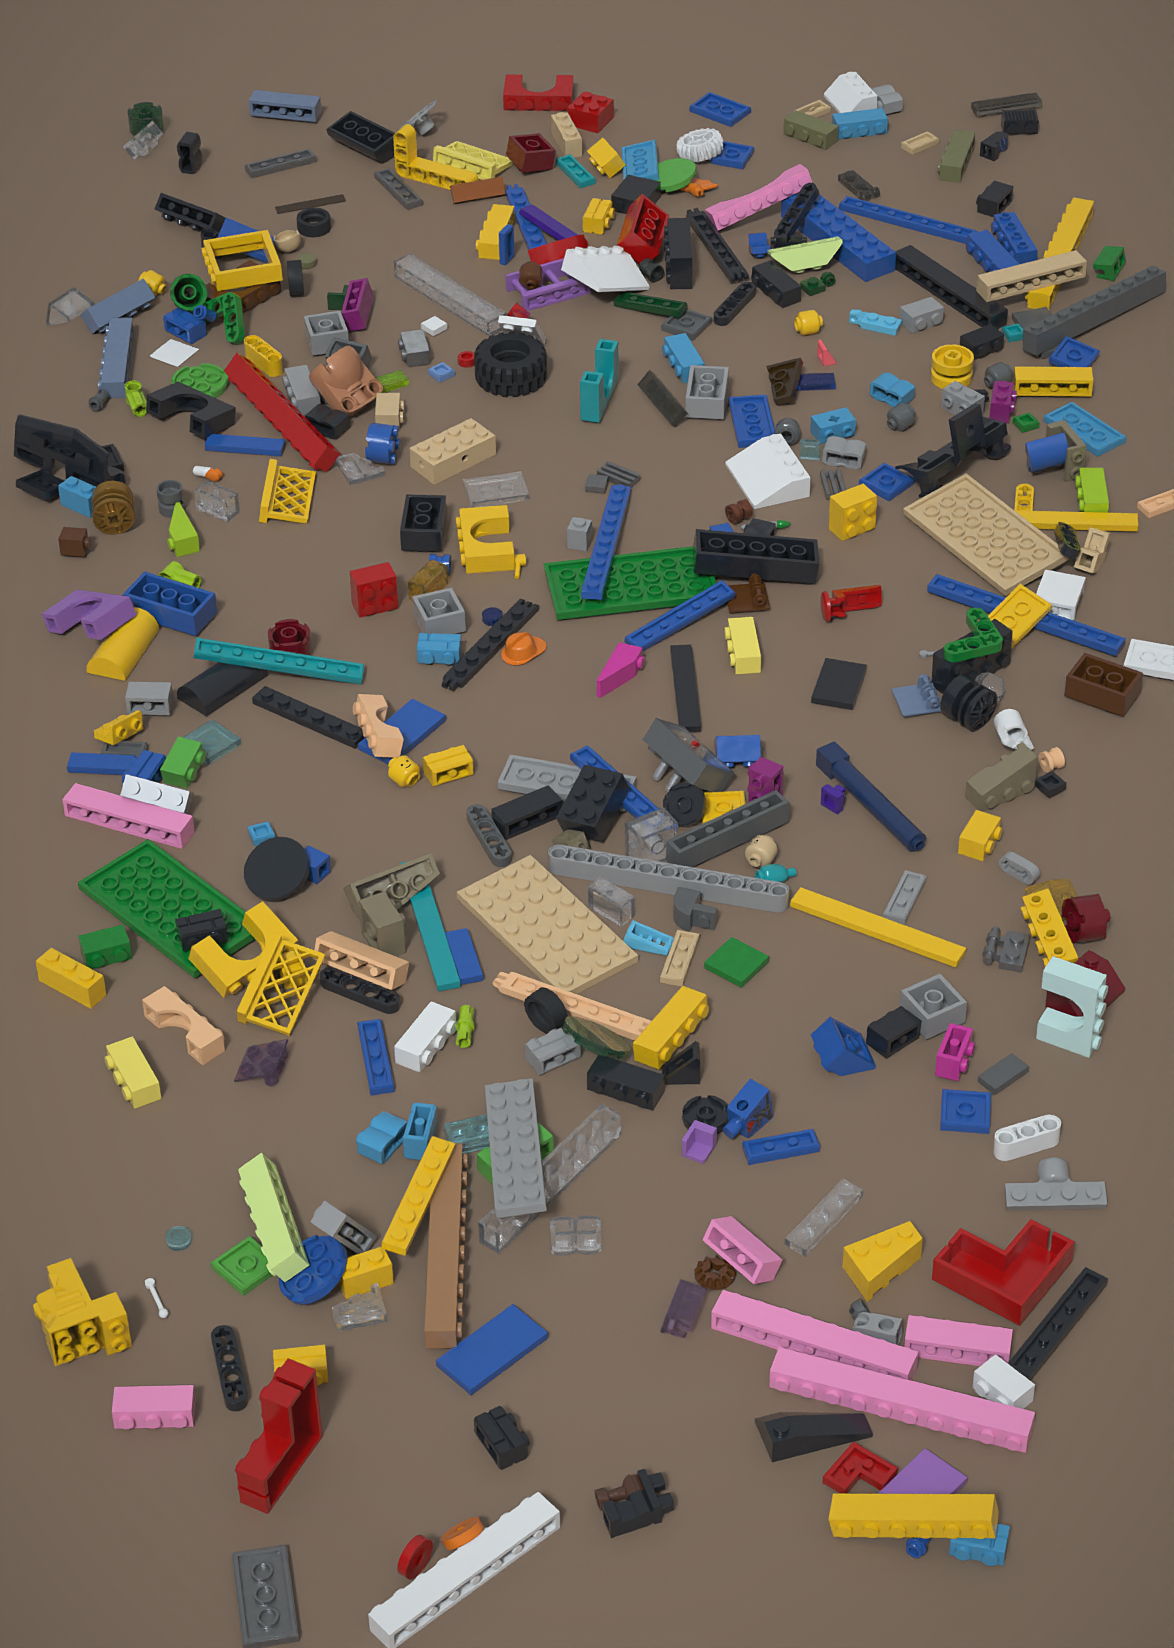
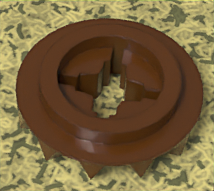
M717 1255L711 1259L706 1256L704 1261H698L694 1275L696 1281L702 1287L710 1290H720L728 1287L734 1281L735 1270L725 1259H719ZM711 1268L719 1271V1277L714 1272H711Z

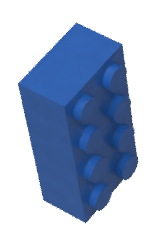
M145 571L122 594L123 596L130 597L134 607L149 612L159 625L197 636L217 614L215 593Z

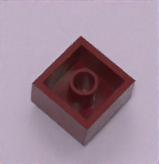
M540 133L509 136L506 156L520 171L529 173L530 171L553 169L556 150Z

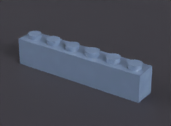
M110 318L109 326H106V336H104L105 347H103V358H101L102 368L100 369L98 389H101V391L103 389L106 390L109 398H125L124 385L128 382L134 338L132 318Z

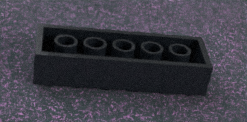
M696 529L693 543L694 573L750 578L752 574H757L762 580L816 584L819 569L817 539Z

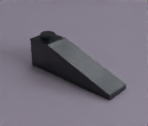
M778 1412L755 1418V1424L772 1462L873 1437L864 1413Z

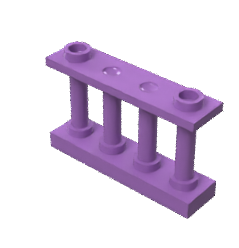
M564 258L540 265L543 270L542 282L551 280L553 283L551 285L544 286L542 284L540 287L528 291L519 283V271L505 275L506 291L509 292L517 289L521 293V306L527 311L590 294L591 287L561 270ZM566 275L570 278L565 281H560L559 277Z

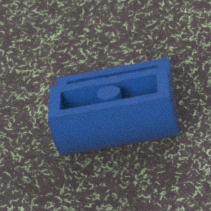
M1065 433L1025 444L1028 472H1039L1047 467H1058L1065 463L1066 450L1068 448Z

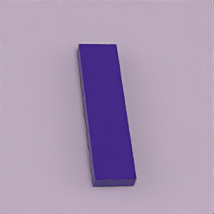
M533 204L520 209V215L557 240L578 235Z

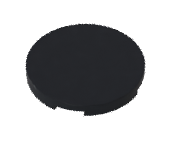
M270 838L255 847L248 856L244 866L245 883L249 890L259 899L269 902L282 901L283 898L291 895L296 890L299 891L305 884L310 871L308 855L305 849L291 838Z

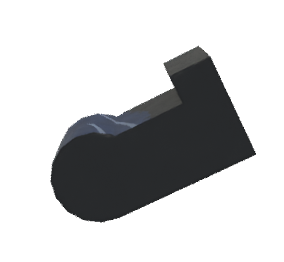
M999 131L983 140L980 145V156L996 161L998 154L1007 150L1008 134Z

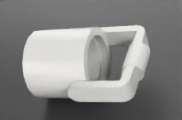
M1006 709L999 712L995 716L993 724L1002 744L1017 750L1016 745L1023 742L1030 750H1033L1034 747L1029 736H1027L1028 732L1019 712L1014 709Z

